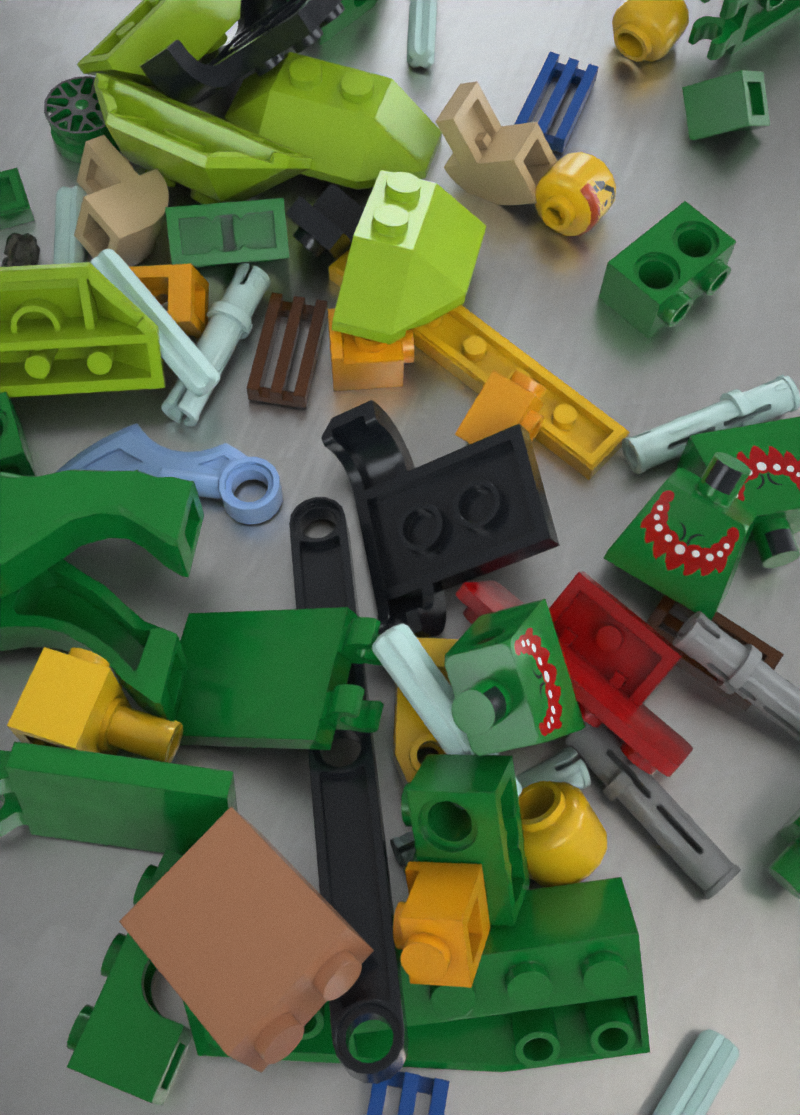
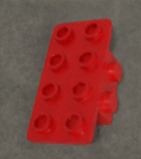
M584 571L578 572L550 606L549 611L583 720L596 728H599L603 723L624 741L620 746L621 751L642 771L653 775L658 770L665 776L671 777L692 752L693 747L648 709L644 703L685 654ZM494 580L463 583L455 593L456 597L467 606L463 611V615L471 624L483 614L524 604L509 590Z

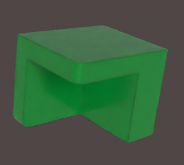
M740 70L682 87L689 138L691 140H701L732 131H752L771 126L763 71Z

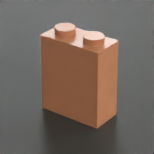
M230 807L119 921L227 1056L260 1073L269 1064H275L287 1057L297 1047L304 1035V1026L327 1001L339 998L353 986L361 973L362 963L374 951L269 840L233 807Z

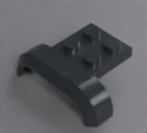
M241 0L240 19L238 20L236 34L207 64L196 60L179 40H175L165 49L141 63L139 67L149 80L169 97L182 103L197 104L221 91L253 69L258 76L264 75L284 59L285 56L282 52L291 46L296 53L302 52L323 35L321 28L336 19L345 10V7L341 2L342 0Z
M373 400L331 418L321 437L324 446L334 453L343 465L352 485L377 606L378 620L381 622L378 634H382L391 627L403 623L409 626L418 638L438 636L443 632L446 624L444 590L560 546L529 432L520 424L416 468L397 427L388 414Z

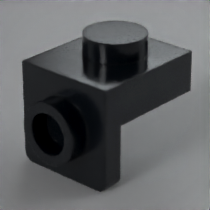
M331 184L313 206L299 196L285 214L298 227L292 236L317 258L326 251L337 260L350 249L354 232L364 208L335 184Z

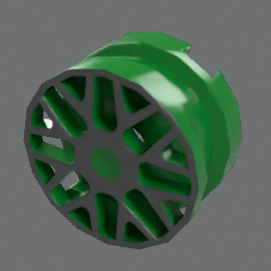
M91 76L74 77L62 81L50 90L44 100V114L51 127V136L59 154L67 160L81 164L86 141L105 135L120 152L119 147L105 125L94 87L95 77Z

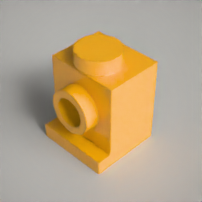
M192 264L129 267L161 305L168 302V314L187 336L201 337L208 324L209 282Z
M335 308L328 309L333 391L403 387L404 363H414L413 330H406L405 337L392 344L333 331L332 321Z
M493 370L455 435L472 444L520 424L529 432L532 442L544 421V416L539 412L544 405L540 399L545 393L546 388L517 370L514 371L510 379Z
M409 861L405 868L409 896L406 902L400 901L397 904L393 920V938L396 948L402 950L400 961L403 969L409 975L410 984L472 988L491 928L482 864Z

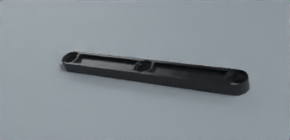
M314 497L304 500L295 507L290 515L289 522L296 609L348 607L359 616L350 533L344 510L337 501L327 497ZM319 519H328L336 524V527L330 534L321 538H311L303 533L307 525ZM351 664L347 684L364 688L362 700L369 701L365 664ZM335 730L333 741L341 738H350L361 745V752L351 764L336 767L327 764L323 760L325 750L308 749L319 889L323 898L374 951L362 963L361 973L353 986L339 998L329 1001L332 1042L337 1058L351 1077L363 1083L378 1084L391 1079L402 1069L408 1056L409 1038L399 952L393 938L394 909L373 732ZM368 1020H380L388 1024L393 1031V1044L385 1057L373 1063H362L353 1058L349 1050V1040L354 1029L359 1024Z

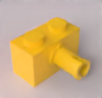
M46 647L43 648L7 724V727L22 743L117 755L119 749L156 761L171 763L174 759L183 734L181 722L175 720L172 722L132 709L122 690V686L118 683L111 668H109L110 663L98 654L76 647L71 648L68 654Z

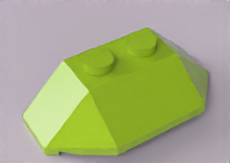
M143 0L88 55L84 56L77 63V66L83 74L96 76V73L121 76L145 86H152L154 84L139 67L141 63L165 49L175 40H179L186 50L198 61L204 55L219 49L228 39L226 32L240 19L241 0Z
M293 52L286 53L284 59L264 75L258 76L255 72L246 77L225 115V121L313 158L310 168L300 174L357 190L374 187L380 170L392 173L407 172L419 179L426 178L442 137L440 129L392 78Z
M96 73L94 87L103 119L123 156L130 162L144 167V173L158 169L169 187H175L176 183L192 189L190 197L202 204L246 201L310 168L313 158L191 105L179 102L168 95L126 77Z
M380 170L353 235L332 321V330L392 344L405 337L406 330L428 324L464 304L485 235L486 225L437 183L421 180L407 172L392 173Z
M90 262L0 267V393L7 392L10 398L165 388L166 381L160 351L158 326Z

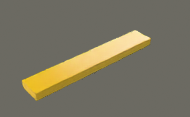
M350 249L329 266V279L340 288ZM462 305L428 324L412 329L414 345L477 394L480 393L493 370L508 379L517 370L544 386L546 391L540 399L544 405L539 412L544 416V421L535 439L588 480L622 447L623 439L629 436L630 432Z

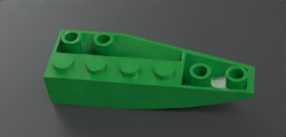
M622 877L527 890L514 926L490 925V932L472 988L410 984L409 975L403 969L400 961L402 950H398L409 1038L408 1056L402 1067L510 1072L650 1052L639 933ZM183 1001L197 1055L229 1057ZM329 1001L304 1026V1035L301 1041L282 1060L340 1063L332 1042ZM380 1020L362 1022L354 1029L350 1037V1054L362 1063H373L381 1060L389 1053L392 1047L393 1031L388 1024Z

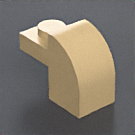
M478 81L460 84L435 121L453 152L444 169L455 183L466 192L497 205L537 203L535 188L542 176L557 162L538 122L501 126Z
M105 135L88 140L85 143L77 176V183L88 195L83 197L74 236L93 258L97 257L104 249H112L123 259L128 267H132L145 260L155 247L166 214L165 207H168L169 203L167 184L158 169L138 175L130 161L119 153Z

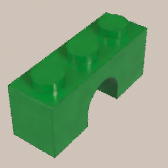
M166 849L158 867L150 864L137 885L133 905L183 855ZM118 933L111 942L102 963L101 975L107 977L95 1006L85 1005L70 1031L67 1048L74 1052L67 1068L149 1103L163 1106L192 1038V1033L186 1026L165 1018L159 1012L153 995L154 981L159 970L129 933L127 935Z

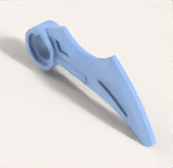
M137 423L97 441L56 471L61 472L73 469L139 470L155 477H175L194 481L199 497L221 499L227 514L235 521L246 525L260 524L270 520L279 511L283 502V491L279 474L276 468L267 460L258 457H248L227 443L202 451L183 452L171 450L151 440ZM256 479L268 486L266 494L254 502H244L234 496L236 488L247 480Z

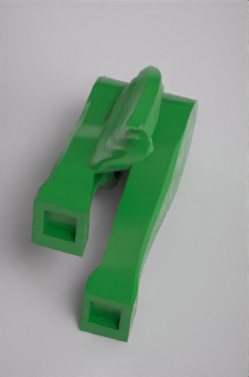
M73 469L43 476H26L0 472V651L25 647L57 648L65 651H70L71 648L76 647L91 651L110 663L109 668H111L117 681L142 709L151 715L172 722L176 720L188 670V660L178 635L144 621L105 585L84 574L63 558L86 544L108 538L129 539L146 549L168 569L182 577H189L204 518L203 508L194 481L175 477H155L139 470Z

